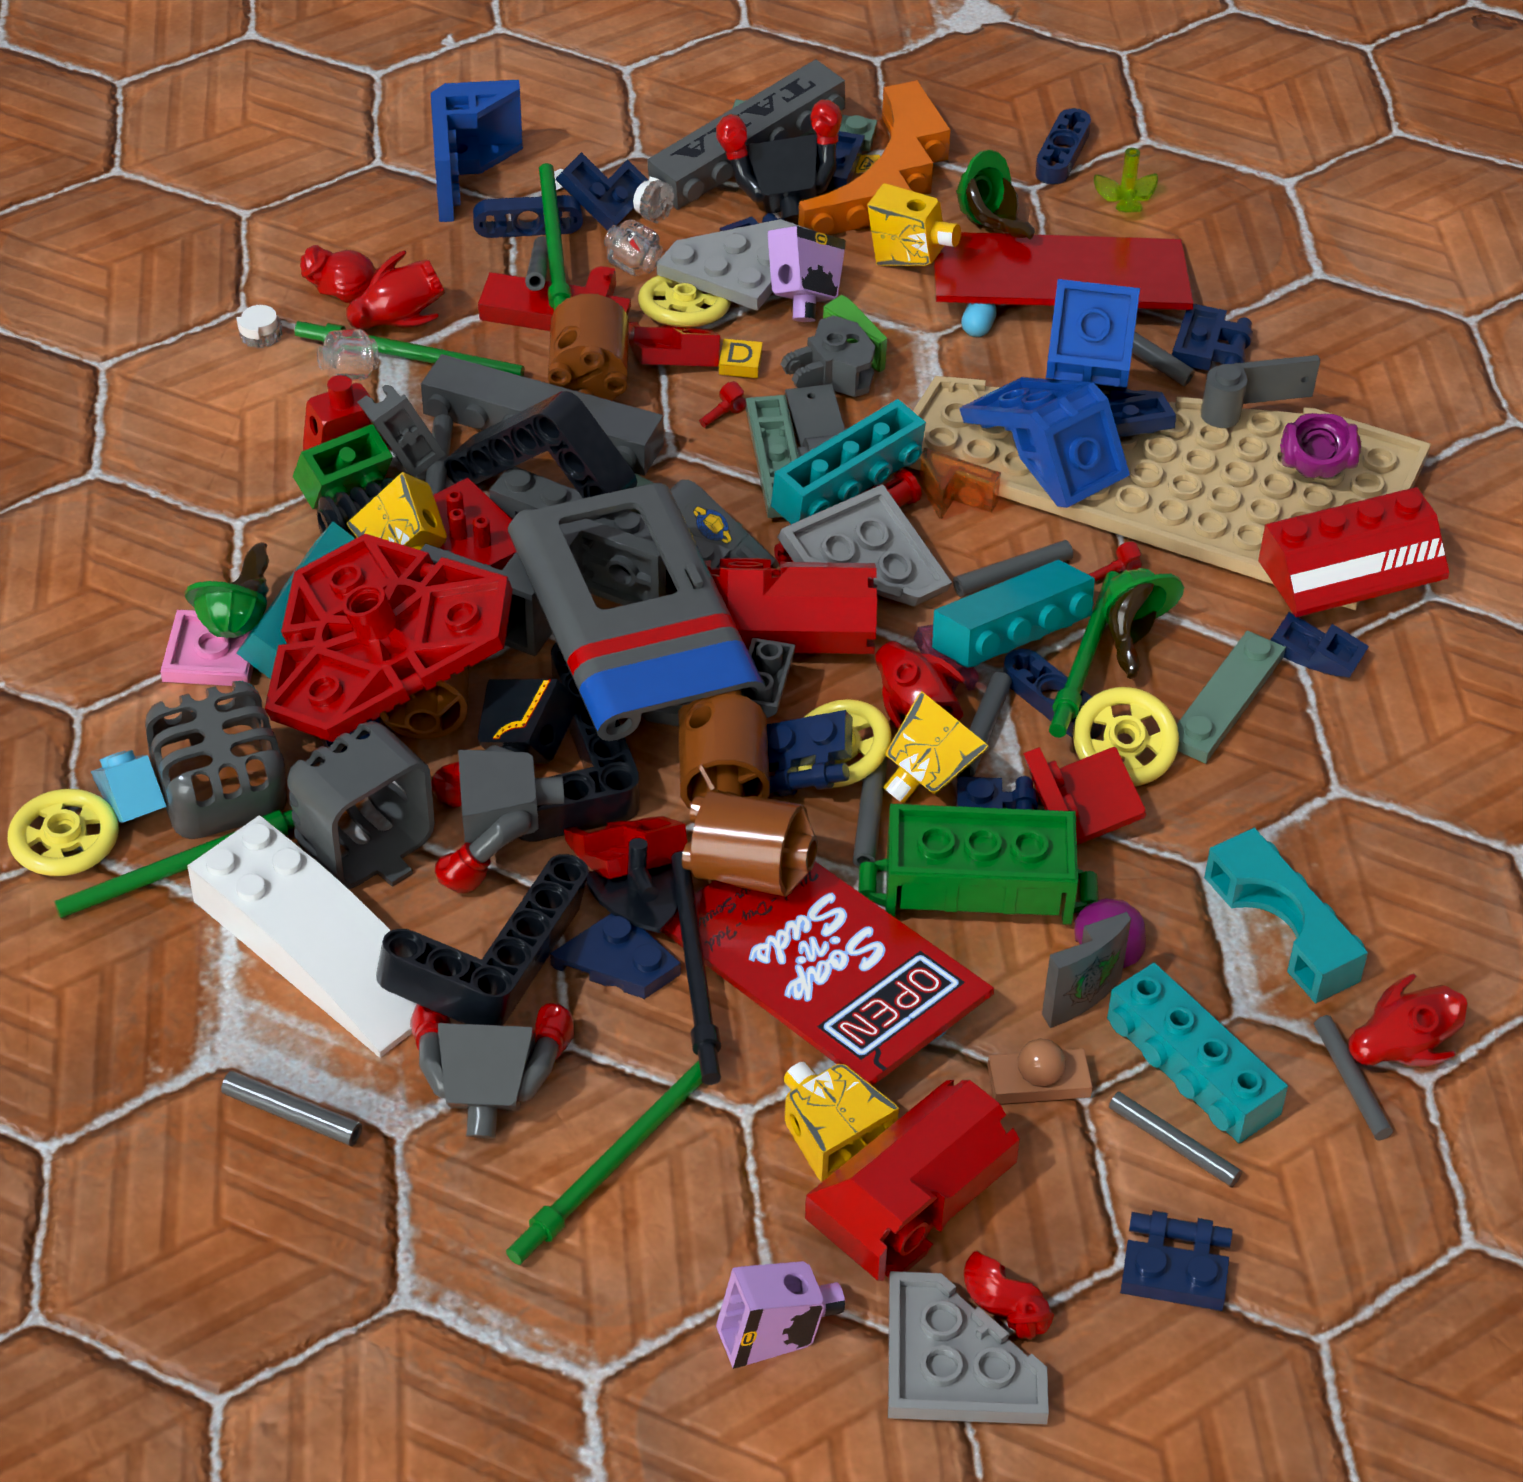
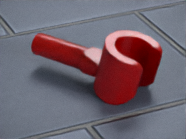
M728 382L721 388L719 397L722 402L699 420L702 427L706 428L728 411L738 414L745 409L746 400L742 397L744 390L737 382Z
M1135 542L1121 544L1116 550L1118 560L1088 575L1094 577L1095 582L1104 579L1110 571L1119 573L1124 570L1141 568V552Z

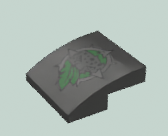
M1127 912L1084 926L1082 944L1050 954L1042 1015L1050 1028L1065 1023L1095 1006L1121 980L1131 924V917Z

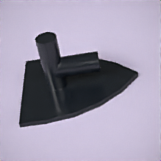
M634 838L629 842L628 875L608 879L595 871H589L586 884L598 903L614 916L624 917L634 926L660 933L674 919L678 910L672 863L647 869L648 843L642 838Z

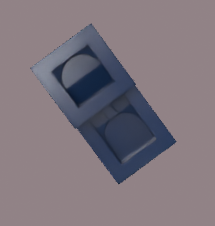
M1288 612L1271 638V641L1286 647L1284 658L1312 670L1350 678L1369 647L1334 624L1330 626L1325 634L1301 618L1295 617L1291 612Z

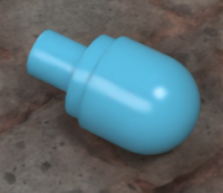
M968 303L961 320L963 330L972 337L986 335L996 318L995 304Z

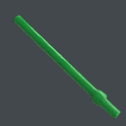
M544 163L539 167L551 280V285L548 288L549 305L555 311L559 304L572 297L571 287L566 283L554 167L549 163Z
M297 321L295 325V336L322 341L323 345L334 348L333 344L340 342L342 346L435 364L440 355L443 354L524 377L525 367L523 365L363 333L345 332V326L327 323L326 326ZM344 331L343 336L339 337V332Z
M1110 571L1106 574L1063 689L1058 691L1052 706L1054 716L1049 726V732L1054 737L1061 738L1066 735L1071 719H1074L1082 704L1080 694L1107 623L1103 617V598L1111 579L1120 575L1118 572Z
M277 810L261 816L285 836L289 835L288 830L295 828L292 820V810L284 813ZM234 832L54 901L57 913L60 918L185 871L188 869L187 865Z
M699 1060L551 1206H543L529 1220L530 1227L506 1250V1254L512 1262L521 1265L544 1241L551 1242L565 1228L564 1221L703 1083Z

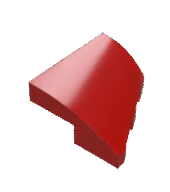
M629 322V344L634 356L641 364L718 367L720 335L712 330L668 325L641 327L637 322Z
M665 816L642 818L634 821L609 822L605 829L590 833L579 830L578 827L564 829L565 841L574 853L593 871L608 879L628 875L629 842L634 838H642L648 843L647 869L670 864L671 856L676 852L683 851L687 843L685 823Z

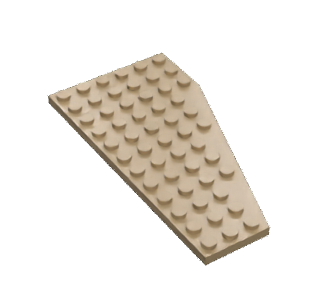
M935 376L913 410L914 413L926 422L922 454L914 464L907 467L1273 584L1258 561L1265 524L1413 488L1427 460L1431 443L1343 417L1348 424H1356L1358 427V435L1362 441L1358 467L1354 469L1346 468L1333 478L1324 479L1320 476L1317 478H1305L1294 467L1288 468L1282 465L1280 443L1283 430L1288 423H1294L1299 416L1310 413H1332L1305 407L1303 408V413L1242 408L1240 420L1236 425L1228 428H1217L1204 422L1201 417L1200 410L1203 399L1177 397L1176 402H1168L1176 414L1175 428L1151 434L1143 433L1120 437L1130 473L1129 476L1068 508L1057 507L1019 458L1012 431H1006L1001 426L982 428L980 424L963 422L960 407L1001 387L985 386L986 380ZM1101 390L1104 394H1110V391ZM1359 602L1343 605V607L1356 610Z

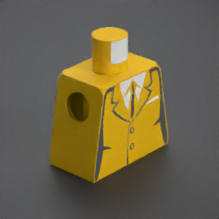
M883 183L867 204L876 265L926 266L933 263L944 246L956 247L960 241V225L943 222L941 204L937 198Z
M404 472L398 475L347 522L349 529L357 538L363 534H368L421 550L425 544L439 548L445 543L447 538L430 485Z
M921 691L885 753L887 757L900 767L883 788L902 804L908 800L920 784L936 795L988 750L989 745Z
M799 1062L793 1065L784 1076L785 1084L791 1089L785 1100V1122L787 1128L821 1182L898 1120L899 1108L897 1105L845 1064H836L817 1075L806 1062Z

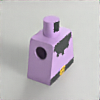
M799 226L768 231L772 291L775 295L793 299L792 320L798 322L816 321V302L834 300L838 296L846 246L845 239Z
M804 1261L733 1268L716 1324L732 1368L743 1367L811 1345L814 1342L821 1317L844 1312L845 1298L843 1290L837 1282L818 1285L810 1265Z

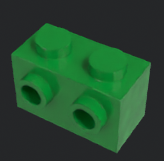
M370 424L302 451L293 473V478L311 508L316 509L318 508V501L322 496H329L334 501L335 494L340 491L345 492L349 496L351 489L354 487H361L365 491L368 483L375 482L380 486L383 479H385L393 456L374 425Z

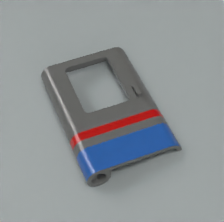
M652 483L538 509H526L516 514L509 523L508 534L596 732L602 740L613 741L628 736L639 726L641 715L644 712L748 687L756 688L757 693L766 691L765 684L666 484ZM635 508L639 510L673 580L677 593L603 610L595 605L559 525L583 519H593L597 516ZM628 718L625 723L615 727L617 719Z

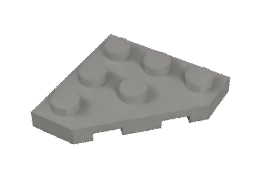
M778 219L676 240L656 263L657 275L679 283L692 284L698 290L758 311L773 293L768 231L799 225Z
M883 484L781 529L777 537L794 562L875 563L877 578H874V588H877V595L911 606H916L948 591L952 584V581Z
M890 1271L888 1418L1047 1425L1049 1415L1047 1366L1033 1354L1027 1356L1008 1339L1009 1333L979 1306L974 1309L956 1293V1286L942 1273Z

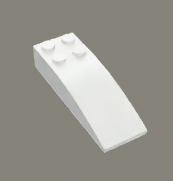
M257 816L187 865L194 902L378 1057L384 1056L412 1034L410 1020L417 1003L388 992L378 984L376 979L384 935L390 929L320 863L263 817Z

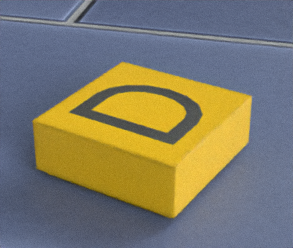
M723 339L719 361V375L758 378L763 342Z

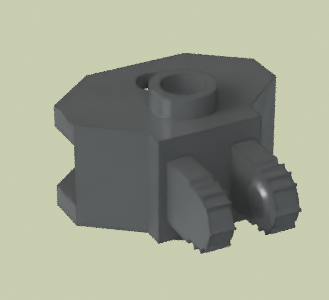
M833 315L820 319L815 336L808 338L807 346L787 353L786 356H783L784 358L780 365L786 374H794L791 379L797 388L832 384L834 391L857 397L869 393L874 377V370L871 364L875 354V345L857 322ZM847 339H856L858 342L848 343Z

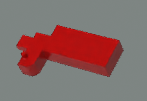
M604 266L594 268L589 274L585 287L568 284L571 287L572 297L579 294H599L611 298L623 307L628 316L631 308V299L613 296L616 287L615 268ZM489 272L478 302L479 319L550 331L551 317L554 313V309L549 305L548 288L551 282L545 281V285L541 290L532 291L526 286V278Z

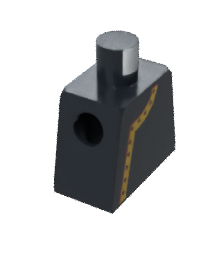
M489 679L478 732V742L485 750L492 745H498L514 752L531 754L533 756V763L548 764L554 759L578 709L580 700L558 679Z

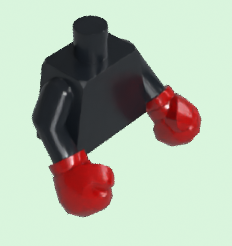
M821 99L814 104L811 112V124L816 134L750 145L745 144L747 128L743 120L738 115L729 114L724 116L717 124L716 138L725 150L727 159L731 161L738 186L751 200L763 203L766 213L781 212L782 219L798 225L799 202L817 197L819 193L826 191L836 172V143L839 141L838 133L842 123V114L837 104L831 100Z

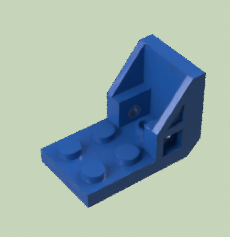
M519 80L444 83L430 93L439 222L454 221L453 206H461L459 175L481 174L523 149Z
M1058 279L1046 379L1094 382L1100 386L1127 388L1140 288Z
M1021 377L959 408L964 423L980 424L982 428L1001 426L1006 431H1012L1019 458L1057 507L1068 508L1130 475L1109 400L1094 382Z

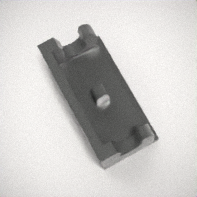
M384 385L382 388L386 398L383 401L375 403L372 398L366 395L357 403L409 475L416 477L446 454L404 394L400 396L392 386Z

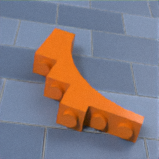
M917 80L883 87L882 118L890 133V141L882 156L869 170L849 184L827 194L800 201L799 226L827 235L869 227L870 219L867 204L883 183L921 194L931 193L933 163L948 160L951 130Z

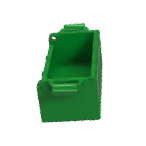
M890 804L887 858L875 862H863L859 865L858 892L872 902L885 906L886 911L894 917L897 886H902L900 909L1059 916L1061 905L1062 925H1072L1074 913L1080 912L1087 904L1099 900L1097 874L1093 871L1080 870L1077 867L1075 811ZM877 871H886V893H877ZM1078 879H1079V882H1080V902H1075V900H1076V893H1077V886H1078Z

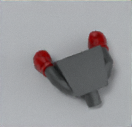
M492 745L486 750H458V762L442 766L435 772L431 779L432 792L436 798L450 807L462 806L465 844L454 853L441 856L435 864L434 872L441 885L458 893H468L475 890L485 879L488 872L487 867L491 863L490 858L496 852L522 835L534 833L539 829L537 806L564 804L562 776L535 778L533 756L529 753L514 752L498 745Z
M547 1003L540 1008L536 1018L535 1031L533 1027L451 1024L450 1017L419 1004L415 1006L410 1020L411 1031L419 1050V1067L433 1093L440 1098H444L450 1108L468 1109L466 1136L473 1138H496L497 1110L519 1111L521 1102L532 1099L551 1073L555 1059L568 1047L574 1036L572 1014L565 1007L556 1003Z

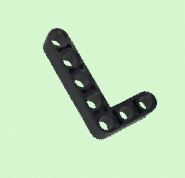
M561 391L471 436L444 461L447 475L453 483L456 484L469 478L476 485L548 451L582 498L637 487L638 483L636 475L585 404L578 396L568 391Z
M557 642L551 649L552 679H558L580 700L578 709L568 728L584 769L550 776H562L564 804L537 806L539 829L534 833L519 837V839L527 842H537L564 836V829L578 827L579 830L586 831L607 826L609 822L628 821L634 818L640 809L639 772L624 737L618 740L607 741L602 740L598 736ZM618 719L616 720L615 727L620 726Z
M559 854L553 856L547 862L482 959L412 930L395 929L389 931L384 935L376 972L378 984L388 992L461 1023L503 1026L579 911L589 872L588 866L582 859L573 855Z

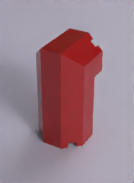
M722 558L720 559V567L711 568V560H705L748 651L752 638L795 644V653L875 654L873 641L876 640L877 588H874L877 568L875 563L780 561V569L771 568V559Z
M946 1080L806 1195L805 1219L877 1281H884L885 1275L889 1278L890 1271L907 1272L924 1258L933 1245L926 1238L933 1226L941 1232L952 1217L1017 1163L1020 1138L1014 1128L1006 1133L1000 1122L1006 1116L1002 1106L971 1080H961L954 1086V1080Z

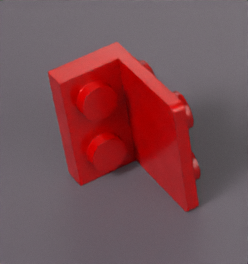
M1040 747L1023 753L1033 784L1044 809L1076 812L1077 845L1144 819L1147 816L1145 807L1117 748H1108L1061 768L1058 767L1055 760L1047 763Z

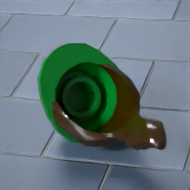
M987 149L978 152L971 159L966 172L961 175L956 190L960 211L966 214L971 222L1002 229L1016 238L1027 237L1032 239L1035 233L1034 227L1026 220L1017 218L1019 213L1018 195L1012 186L1010 170L1006 159L997 151Z
M260 542L250 548L244 558L242 572L236 581L232 583L218 581L197 582L189 585L185 590L186 600L195 608L198 619L213 635L226 639L229 637L239 638L259 624L263 613L266 611V598L269 592V587L266 584L267 580L263 575L269 563L266 552L268 545L266 543Z
M1138 568L1124 570L1110 581L1103 598V617L1109 624L1112 638L1115 641L1118 663L1129 679L1137 676L1141 665L1134 644L1150 632L1156 618L1173 608L1183 596L1185 587L1178 576L1171 573L1155 575L1149 569Z

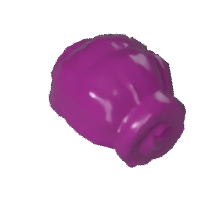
M1310 413L1299 416L1294 423H1288L1283 430L1280 443L1282 465L1288 468L1294 467L1305 478H1317L1320 476L1324 479L1333 478L1346 468L1354 469L1358 467L1362 441L1358 435L1357 425L1348 424L1343 417L1335 414Z

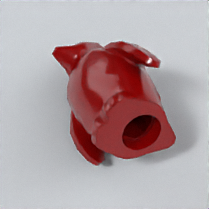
M400 251L383 262L372 276L370 284L359 298L353 300L346 308V317L350 325L355 329L368 330L374 326L381 325L414 328L437 319L439 313L419 314L445 294V290L430 261L425 259L395 268L396 264L407 253L406 251Z
M895 641L887 642L878 649L875 659L882 678V696L885 711L897 730L902 725L900 714L907 716L921 691L958 721L961 720L964 716L962 708L946 679L948 676L961 683L965 682L964 676L955 667L939 657L916 652Z
M1409 974L1396 981L1383 992L1375 1005L1371 1018L1365 1025L1357 1028L1350 1036L1348 1041L1349 1052L1353 1059L1362 1065H1375L1382 1061H1397L1407 1066L1426 1067L1447 1061L1456 1055L1455 1051L1433 1052V1049L1464 1026L1468 1005L1467 999L1463 994L1445 985L1428 987L1404 994L1405 988L1417 977L1415 974Z

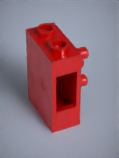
M469 478L434 494L433 496L447 535L445 543L439 548L503 570L516 553L508 534V526L512 519Z

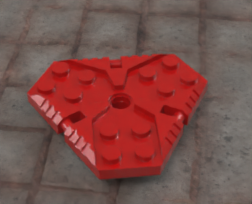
M363 534L294 571L281 630L287 644L278 645L264 708L270 720L334 742L343 733L355 731L359 724L366 723L369 720L374 721L383 712L388 713L395 709L394 706L398 704L401 706L410 701L409 696L422 689H425L427 692L436 687L438 682L441 681L443 683L449 680L451 675H458L464 671V668L468 666L471 668L504 649L513 592L508 577L441 557L434 565L428 552L368 534Z

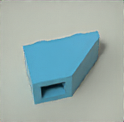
M124 750L99 759L102 767L91 771L101 795L116 813L118 822L124 823L167 807L148 755L135 756L133 750Z

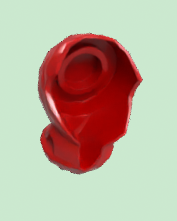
M313 245L307 248L305 254L300 258L302 277L315 284L320 294L336 296L345 303H350L359 298L369 286L372 276L376 272L372 261L354 250H342L332 253L318 245Z
M974 1251L968 1257L963 1273L967 1291L973 1301L989 1314L1006 1317L1008 1327L1016 1332L1019 1339L1026 1338L1032 1340L1035 1338V1335L1046 1333L1053 1322L1054 1313L1051 1311L1048 1302L1043 1298V1293L1040 1289L1029 1282L1006 1278L1004 1265L979 1251Z

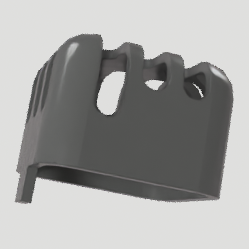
M233 681V691L226 694L219 692L216 686L207 688L206 699L201 701L192 699L190 694L179 696L180 706L176 708H168L164 705L163 701L152 705L146 715L145 727L150 762L166 803V810L172 827L182 837L198 839L246 825L259 815L264 816L277 810L282 812L286 806L287 791L284 758L282 753H280L276 736L271 729L267 712L262 708L261 696L252 684L244 681ZM233 698L231 702L225 705L217 704L220 701ZM179 712H180V715L177 716L176 718H173V719H165V718H164L165 716L172 715V714H176V713H179ZM237 725H246L253 728L236 734H227L223 731V729ZM189 739V747L176 750L164 757V759L162 758V747ZM254 740H259L263 751L241 757L234 756L231 753L234 746ZM200 755H208L213 759L210 765L188 771L170 781L169 769L177 762ZM252 759L260 760L265 768L267 779L259 786L250 785L246 764ZM224 767H233L239 779V789L230 794L223 793L219 772ZM198 774L208 776L211 782L213 795L205 801H196L192 779Z
M373 721L361 723L351 735L343 733L335 739L329 748L321 746L312 752L307 761L299 759L290 767L287 784L290 790L289 799L290 806L292 807V820L295 826V838L303 851L320 863L348 889L359 886L377 874L393 887L413 874L412 869L402 858L425 844L430 838L435 825L430 769L422 759L387 727ZM370 734V736L366 739H358L361 736ZM345 746L348 747L346 751L340 753ZM320 762V765H319V766H316V767L312 766V765H314V764ZM393 781H395L405 791V793L396 784H394ZM368 797L373 806L393 826L386 831L378 830L360 813L355 804ZM345 811H347L355 824L371 838L368 843H355L338 826V821ZM340 844L348 851V854L342 858Z

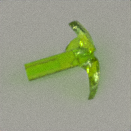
M1128 148L1125 151L1121 185L1110 178L1101 175L1094 176L1095 188L1107 201L1121 200L1115 207L1118 211L1141 212L1143 207L1138 201L1148 200L1157 188L1158 175L1156 173L1137 179L1140 151L1136 148Z

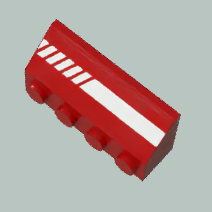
M1417 487L1265 524L1258 560L1295 617L1448 579L1449 568L1437 514Z

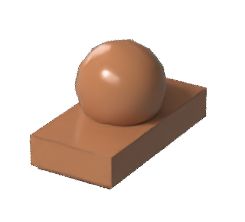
M1039 1038L1029 1041L1021 1049L1020 1053L988 1056L987 1066L993 1098L1000 1104L1091 1097L1093 1087L1084 1048L1062 1050L1053 1041Z

